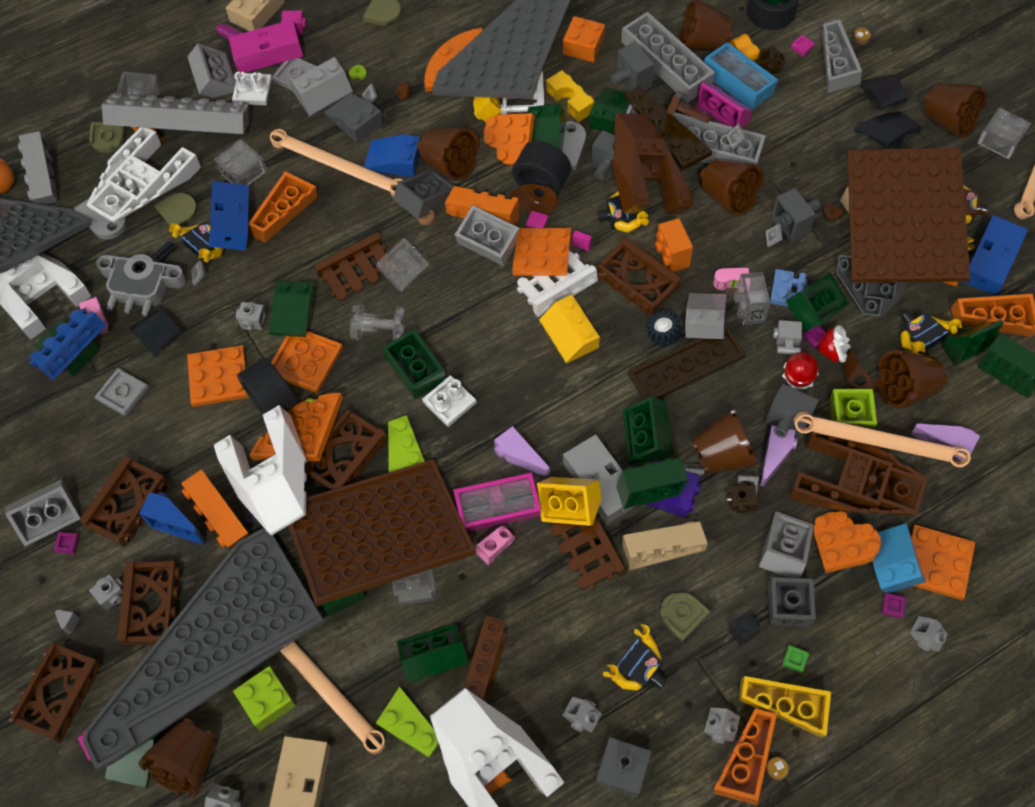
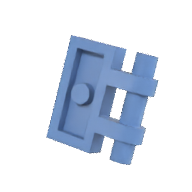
M776 269L770 304L788 307L786 300L796 294L791 292L792 287H796L797 292L807 287V274L800 273L799 278L795 279L793 278L794 272Z

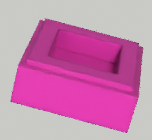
M801 35L791 44V49L804 57L814 48L815 43Z
M531 211L526 228H545L548 215Z
M575 230L572 245L589 251L592 236Z

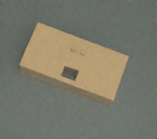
M284 737L269 807H319L331 750L327 742Z

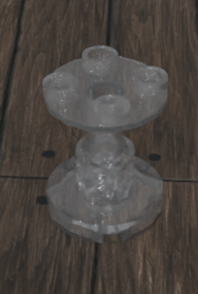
M354 303L351 311L354 315L353 318H350V336L352 340L360 341L363 332L375 333L377 329L393 330V341L404 334V324H401V318L404 317V307H396L394 319L378 318L377 314L365 313L362 303Z

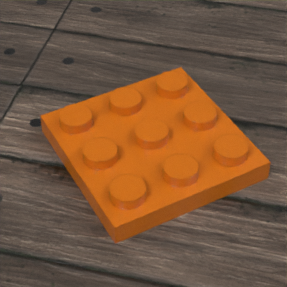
M519 228L514 253L513 276H567L571 228Z
M307 331L306 337L286 336L271 363L286 382L318 394L341 353L343 345Z
M243 345L187 354L192 407L249 398L237 378V374L246 369Z
M914 525L911 537L926 582L914 586L963 600L966 594L975 542Z

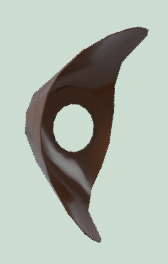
M538 184L520 186L510 194L511 199L512 197L519 198V207L529 214L531 211L546 215L552 212L558 205L555 191ZM541 189L544 192V196H536L534 190Z
M850 351L845 362V379L848 387L851 389H873V393H883L884 391H879L868 373L859 366L855 359L854 351ZM858 375L864 376L866 384L859 386L854 382V378Z

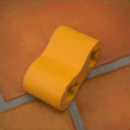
M747 34L740 35L729 41V44L752 61L758 60L760 51L751 42Z

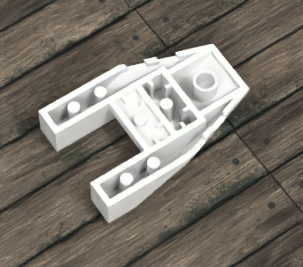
M140 127L108 160V166L105 172H102L100 176L101 181L98 187L94 188L87 207L115 223L146 207L190 180L201 166L196 155L183 147L160 171L146 164L145 162L161 146V143L155 131Z
M43 252L2 274L0 273V305L30 340L46 328L27 305L49 289L57 285L76 307L79 306V303L92 297L85 285L61 261Z
M280 405L263 414L276 454L252 469L249 467L243 445L229 435L214 444L217 458L237 497L270 535L275 534L306 515V492L304 491L306 473L304 472V464L307 462L292 417Z
M466 688L430 716L450 777V783L468 807H498L484 786L516 759L538 790L546 797L564 783L521 726Z

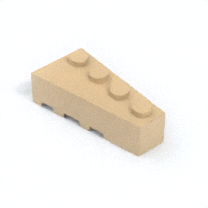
M690 521L683 525L623 535L621 550L628 571L705 551L708 543L701 523Z

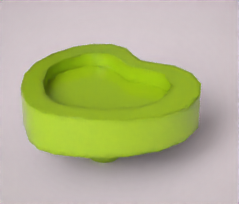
M355 65L349 70V77L351 79L358 78L363 80L367 76L366 69L362 65Z

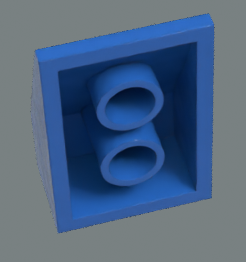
M402 134L372 140L364 167L374 172L409 177L415 176L420 159L419 150L417 149V143L421 140L420 137Z
M160 492L157 494L149 493L139 514L150 528L205 545L206 541L196 527L169 500L167 495Z

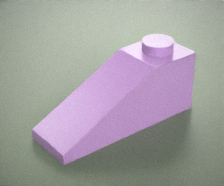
M917 424L911 433L912 436L927 442L950 447L961 445L967 449L970 455L980 437L973 430L962 426ZM953 455L954 457H956V458H958V459H960V460H963V459H964L963 457H960V456H957V455Z
M771 426L760 486L764 487L788 458L791 450L796 448L797 438L794 437L795 430L789 429L786 437L781 438L774 433L777 426Z
M513 426L494 440V450L500 458L504 457L507 462L546 478L550 476L549 466Z

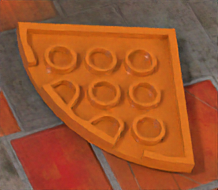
M482 28L472 29L451 38L434 53L425 73V92L432 91L438 71L483 31Z
M341 393L320 395L313 402L303 401L286 411L292 417L307 461H320L343 400ZM269 432L264 437L260 436L250 453L252 460H267L276 454Z

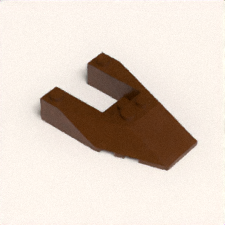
M616 113L614 125L616 137L613 144L615 152L612 166L623 213L638 214L650 206L645 181H659L667 214H682L693 207L690 189L664 139L648 117L641 114Z
M814 432L811 433L807 448L843 460L845 464L838 485L799 472L794 482L790 499L810 506L848 512L917 515L927 478L907 464H902L895 459L893 454L885 452L878 446Z

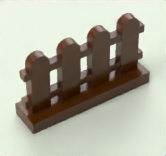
M679 91L675 93L666 113L673 115L678 110L709 123L712 113L681 100L684 93Z
M377 232L315 264L314 267L317 276L321 277L323 283L327 282L331 288V297L336 296L337 300L344 301L347 299L346 291L352 288L354 292L359 293L363 290L362 282L368 280L370 284H376L379 281L378 274L382 271L387 276L393 275L396 263L393 259L390 261L384 252L386 247L382 245L381 236ZM372 257H374L379 264V267L375 269L368 260ZM357 265H359L364 274L360 277L357 276L353 269ZM341 273L344 275L348 282L343 286L337 278V276Z
M597 516L593 525L588 529L586 525L556 523L551 526V535L553 537L563 536L565 540L559 545L560 552L565 555L572 553L574 557L568 562L569 569L573 572L580 570L583 574L577 580L579 588H590V590L595 589L594 584L606 578L609 581L614 579L613 574L618 573L619 577L627 574ZM581 526L582 532L571 538L568 537L567 532ZM597 538H599L601 544L596 545L594 542V540ZM590 543L591 549L580 555L577 554L576 550ZM608 555L611 561L606 563L603 557ZM599 560L601 566L587 573L585 567Z

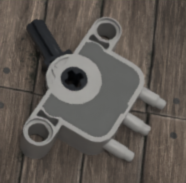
M168 241L152 256L149 253L146 255L138 254L131 258L111 255L100 256L96 264L102 275L108 278L106 287L110 293L107 310L112 311L116 302L125 303L124 312L126 314L130 313L133 305L143 306L142 316H147L151 307L157 306L162 301L166 287L182 288L186 284V278L182 269L177 265L160 263L176 249V246L171 241Z

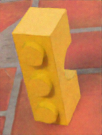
M561 70L546 80V92L556 102L562 98H570L567 101V112L577 122L590 115L594 100L583 91L580 85H577L572 80L570 75L565 74Z

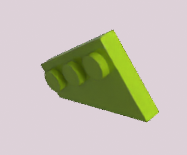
M407 415L389 421V472L425 462Z
M399 687L376 724L428 758H431L439 745L435 731Z

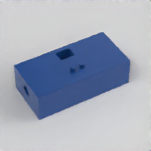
M213 181L209 247L246 251L249 185Z
M993 215L969 263L970 280L963 283L997 296L1028 229Z

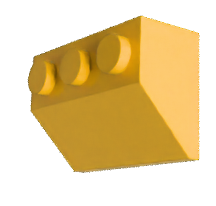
M572 294L555 302L539 319L566 364L599 348L600 337Z
M549 477L537 483L542 522L593 525L602 500L600 480Z

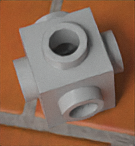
M241 302L240 309L236 311V319L240 327L247 330H262L267 315L264 306L254 302Z
M108 575L98 580L96 585L89 591L107 611L112 606L121 603L123 583L118 577L114 580Z
M921 616L918 617L910 632L911 636L918 643L917 645L926 651H940L948 635L939 621Z
M572 697L562 716L572 723L571 727L579 732L585 730L592 733L602 713L595 708L596 704L590 700Z
M710 708L704 733L711 736L712 740L717 743L724 744L725 741L734 742L740 716L729 709Z
M215 784L206 796L205 807H240V791Z

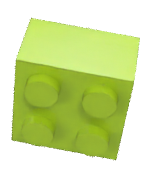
M833 389L829 398L832 421L875 429L877 419L873 389Z
M270 666L233 691L259 731L296 706Z

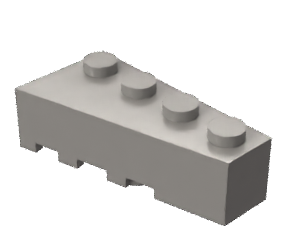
M840 19L823 24L822 40L827 93L861 84L862 69Z
M40 131L20 135L18 148L23 155L21 163L26 170L24 179L26 184L29 185V190L27 191L29 200L43 205L57 202L56 183L54 179H51V177L55 176L50 164L53 162L52 156L49 153L51 145Z

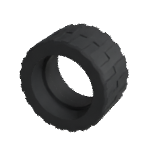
M748 0L747 15L751 22L760 28L768 30L783 29L794 21L799 0H787L782 2V5H771L763 0Z
M531 141L522 149L512 168V176L519 186L526 184L546 186L555 191L556 196H558L571 172L572 166L568 157L554 145L542 141ZM541 189L534 190L536 196H544V192Z
M262 357L237 374L243 389L262 415L278 405L285 411H288L297 404L290 387L267 358Z

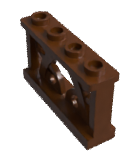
M625 237L596 266L599 280L605 281L614 291L620 292L629 302H633L642 312L649 315L654 314L680 288L681 278ZM621 253L624 255L622 262L615 260ZM609 265H619L621 266V268L613 267L612 270L616 271V273L613 274L611 271L607 269ZM627 269L630 271L644 269L648 284H630L627 277ZM652 275L656 279H652L651 281L650 276ZM667 286L668 288L661 294L659 289ZM651 291H654L657 295V299L655 301H650L644 296L649 295L651 298Z
M347 409L345 413L338 417L337 423L331 429L320 461H307L304 464L306 477L328 491L353 484L387 441L385 432L379 428L377 429ZM353 423L358 426L356 435H353L352 427L349 432L345 431L349 424ZM363 429L372 434L373 436H363ZM352 443L351 450L355 457L354 460H343L334 465L333 448L342 444ZM357 443H359L358 448L363 447L360 452L356 451ZM318 462H321L322 466L318 467V469L324 470L328 467V470L318 474L313 471V468ZM343 465L347 466L344 472L341 471L342 468L339 467ZM331 474L335 480L334 485L324 478Z
M124 456L79 522L86 529L94 531L124 548L132 541L134 533L145 521L139 513L149 493H164L167 489L168 481L164 475ZM136 470L143 475L136 479L132 473ZM145 479L154 480V483L149 490H146V487L150 485V483H143L140 486V483ZM126 483V487H128V488L122 490L121 488H122V487L124 486V484ZM134 490L135 507L117 513L118 507L114 500L115 497L128 494ZM110 505H112V507H113L111 514H110V512H111L110 509H109L108 511H106ZM99 521L107 522L106 530L96 524ZM113 522H115V526L118 530L120 525H125L119 534H114L112 532L111 527Z
M175 560L136 563L134 561H126L117 642L123 647L155 644L178 616L176 600L180 596L178 579H181L182 569ZM162 570L169 572V578L166 582L162 581L164 575L159 576L156 582L154 581L158 572ZM139 571H152L150 577L139 574ZM146 585L145 590L141 594H138L137 588L142 587V589H144ZM152 588L158 593L163 602L153 614L147 617L146 612L139 606H136V601L145 598ZM136 613H141L143 618L142 621L140 617L137 620H134V616ZM161 623L164 624V631L160 635L154 636L150 633L149 626L152 625L155 630L159 631L157 626ZM145 631L146 636L132 637L133 633Z
M486 616L464 685V688L487 704L508 636L506 632H503L506 622Z
M51 643L50 647L45 650L40 665L33 671L29 685L23 689L19 703L12 709L9 721L61 743L102 664L93 658ZM59 656H66L68 661L66 669H64V664L61 661L59 666L54 667ZM73 659L85 663L83 668H72ZM70 676H71V678H70V681H71V682H72L73 680H76L75 683H74V685H73L72 687H69V677H70ZM63 678V687L68 693L67 698L56 700L47 706L44 688L52 682ZM58 705H61V709L58 713H56V709L54 708ZM31 707L34 708V712L30 714L31 716H36L41 712L39 718L29 722L25 718ZM45 719L51 727L47 731L37 727V725Z

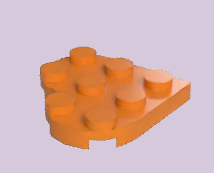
M532 113L501 114L487 119L484 129V142L497 149V158L504 164L514 166L524 146L532 141L535 115Z
M843 511L829 512L815 519L814 537L825 573L869 563L879 554L881 538L871 524L854 525L852 520Z

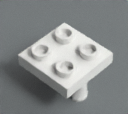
M236 72L234 75L236 84L232 101H242L244 104L267 106L272 76L259 72L258 74L257 72L253 74Z
M451 375L422 399L423 403L448 427L476 404V399L461 386L459 380L454 379Z

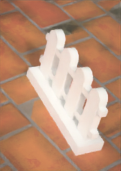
M570 251L568 266L572 269L573 273H568L567 276H555L559 280L556 283L549 276H533V279L530 281L527 278H520L517 282V291L520 294L523 292L529 298L527 299L529 305H533V311L539 317L546 313L555 302L571 294L574 296L597 282V269L593 265H584L579 260V255L577 253L573 254ZM538 283L544 290L539 292L534 285Z

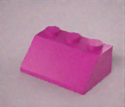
M702 82L700 84L697 107L712 113L713 118L727 126L735 127L737 124H740L743 129L750 122L752 110L748 106L742 104L712 83Z

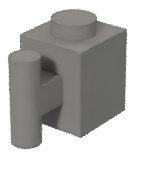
M779 320L777 327L773 329L777 353L794 355L801 352L799 345L802 339V322Z

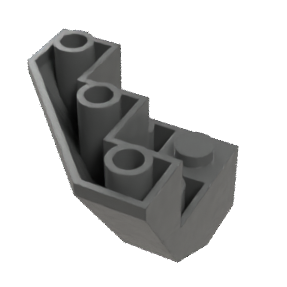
M839 255L836 273L863 314L882 317L900 301L908 282L852 283L851 256Z

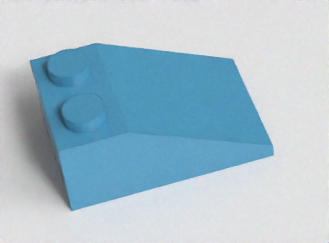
M907 524L878 532L881 538V550L875 556L873 565L881 590L885 593H891L926 582Z

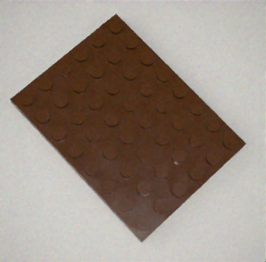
M961 147L848 150L847 167L852 283L969 282L970 268Z
M434 459L307 497L306 515L288 525L316 606L475 555V548Z

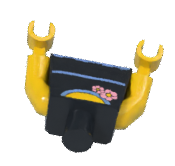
M618 191L606 200V210L597 211L599 222L609 220L610 227L613 230L629 233L639 229L641 224L646 226L649 223L647 219L648 214L644 211L638 214L623 213Z
M207 222L191 227H181L176 223L170 225L169 232H173L172 236L177 238L180 235L185 247L206 265H209L213 259L222 256L224 248L209 247L210 225Z
M907 311L901 316V319L906 323L901 331L902 347L913 353L923 354L943 342L949 331L952 334L957 333V328H962L961 321L959 319L944 321L927 313L915 317L910 311Z
M640 624L643 627V632L640 633L638 629H635L634 633L642 638L636 640L617 666L607 665L611 669V673L603 672V676L612 678L618 686L625 690H645L649 683H652L660 690L667 681L665 677L658 673L663 664L661 661L662 657L657 644L649 634V627Z

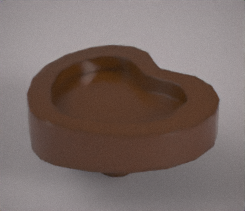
M401 83L397 86L396 93L399 95V99L404 101L408 98L410 93L409 84Z
M827 204L823 210L824 217L828 221L838 220L843 213L841 208H836L832 204Z

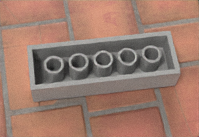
M646 12L622 28L621 42L625 46L635 42L654 63L653 72L675 92L684 93L682 98L686 102L699 95L702 82L713 84L715 72L650 13Z

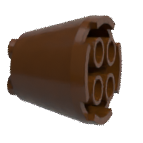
M691 0L689 2L678 37L691 51H715L724 45L727 40L731 39L733 31L730 30L733 23L732 17L725 15L701 0Z
M938 82L932 91L927 92L924 97V102H926L924 115L928 116L952 135L965 138L978 125L976 120L981 110H985L987 101L986 89L978 85Z
M429 128L422 139L418 141L417 149L422 161L446 178L457 181L466 179L474 170L477 164L475 157L477 149H479V141L477 135L467 128Z
M715 158L700 173L702 190L726 212L732 215L741 216L747 213L757 201L755 197L759 187H763L764 175L762 169L749 162Z
M891 350L886 352L878 363L880 372L879 380H876L877 388L879 391H884L879 394L887 405L890 404L896 408H905L940 393L944 385L948 383V375L945 373L939 357L904 350Z
M735 410L724 414L697 435L694 440H691L695 451L699 455V461L707 474L748 468L759 464Z
M185 718L183 722H178L142 756L138 763L139 767L144 771L148 769L150 775L153 776L152 780L178 795L186 792L189 793L188 796L190 798H194L201 788L215 747L214 734L207 729L201 730L197 728L193 721Z

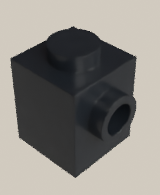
M746 612L730 623L728 631L738 645L742 646L757 636L760 631V624L755 616H751L749 612Z

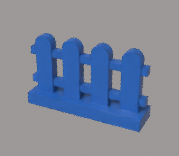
M84 309L73 311L69 316L71 321L67 325L65 323L59 325L56 329L58 334L54 338H47L43 342L45 347L41 351H35L30 355L32 360L30 364L33 367L39 365L38 369L54 381L101 332L106 324L92 311L88 315H86L87 312Z

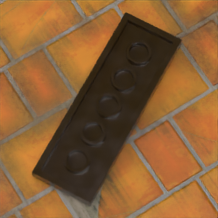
M725 325L724 339L698 338L628 371V376L643 400L650 396L660 399L745 358L746 353L727 325Z

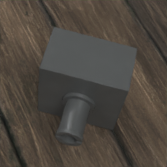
M633 42L618 50L616 73L610 75V81L614 86L623 81L630 90L639 86L646 90L652 87L654 63Z
M603 130L592 145L591 167L597 169L594 175L600 180H603L606 174L615 177L612 160L614 159L615 150H613V144L615 143L616 136Z
M793 188L776 197L771 218L776 224H781L782 232L793 243L809 235L816 215L814 211L819 210L821 206L816 198L806 202L796 188Z
M782 384L772 403L765 423L777 426L774 433L778 437H786L788 430L792 429L795 430L794 436L801 439L804 433L796 429L794 418L800 412H808L813 415L819 400ZM798 421L797 426L807 428L808 423Z
M609 737L596 785L638 799L651 751Z

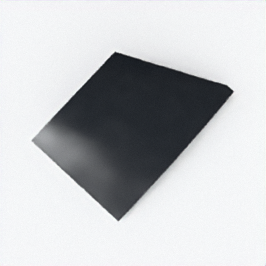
M893 74L861 80V88L867 90L868 98L874 100L875 108L881 111L886 110V106H896L908 101L901 82Z
M899 111L869 119L857 126L855 132L858 134L866 133L869 135V139L879 142L886 147H901L906 134L920 133L922 127Z
M160 307L129 328L155 357L160 355L159 350L162 347L169 346L182 333L176 323Z

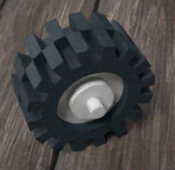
M662 310V314L658 311L656 316L652 314L651 319H648V324H646L650 340L654 341L655 345L659 343L663 347L664 343H666V346H670L669 342L674 344L676 343L675 339H680L679 335L682 334V327L679 317L675 313L672 314L669 310L666 313L665 310Z

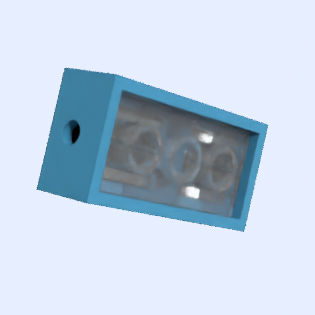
M728 42L705 57L704 63L715 72L713 82L751 110L774 94L778 79Z

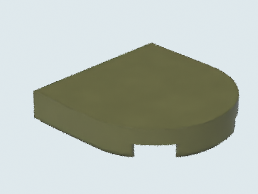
M372 0L363 15V20L382 26L393 21L396 22L401 15L400 4L396 0Z
M92 122L89 134V141L92 147L101 153H110L119 149L125 140L126 126L103 125V122Z
M185 193L170 195L154 205L155 209L169 226L176 223L183 227L194 219L197 209L194 199Z
M689 593L670 594L663 601L660 610L663 624L682 642L711 613L708 608Z

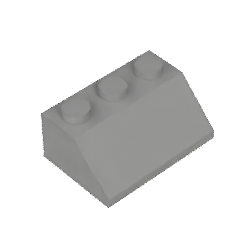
M197 43L188 55V60L199 94L215 98L234 92L236 81L227 54Z
M335 57L291 81L293 93L310 117L343 99L349 93H353L346 74Z
M472 205L456 231L455 238L458 244L504 266L513 252L520 229Z
M62 479L5 507V515L24 546L81 518L71 494Z

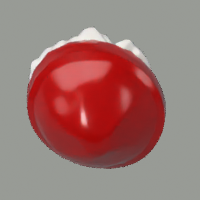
M838 325L827 330L818 344L819 352L833 363L845 362L847 350L851 347L847 344L849 338L846 337L844 328Z
M800 352L792 355L783 366L785 372L782 377L796 390L812 387L814 380L819 375L817 362L808 353Z

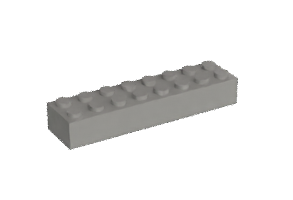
M112 93L102 103L103 125L244 134L249 125V104H244L242 101L226 103L225 100L211 102L209 99H199V101L187 97L175 99L172 96L157 98L155 95L140 97L139 94L124 96L122 93Z
M629 105L626 114H637V112ZM679 113L673 114L676 119L712 150V156L700 162L710 164L715 158L758 165L766 135L742 129L746 139L735 149H732L726 135L734 127L711 121L706 123Z

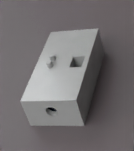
M596 434L563 454V465L573 478L600 480L602 500L597 512L606 524L611 523L635 508L623 509L616 488L623 470Z

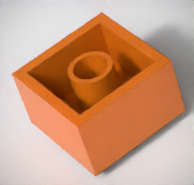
M574 16L563 39V54L594 62L605 38V24Z
M680 219L659 224L658 232H656L657 241L655 242V249L662 256V264L672 272L690 267L693 246Z

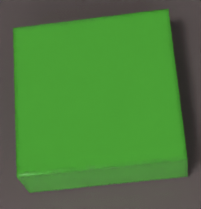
M789 645L782 666L802 674L809 652Z

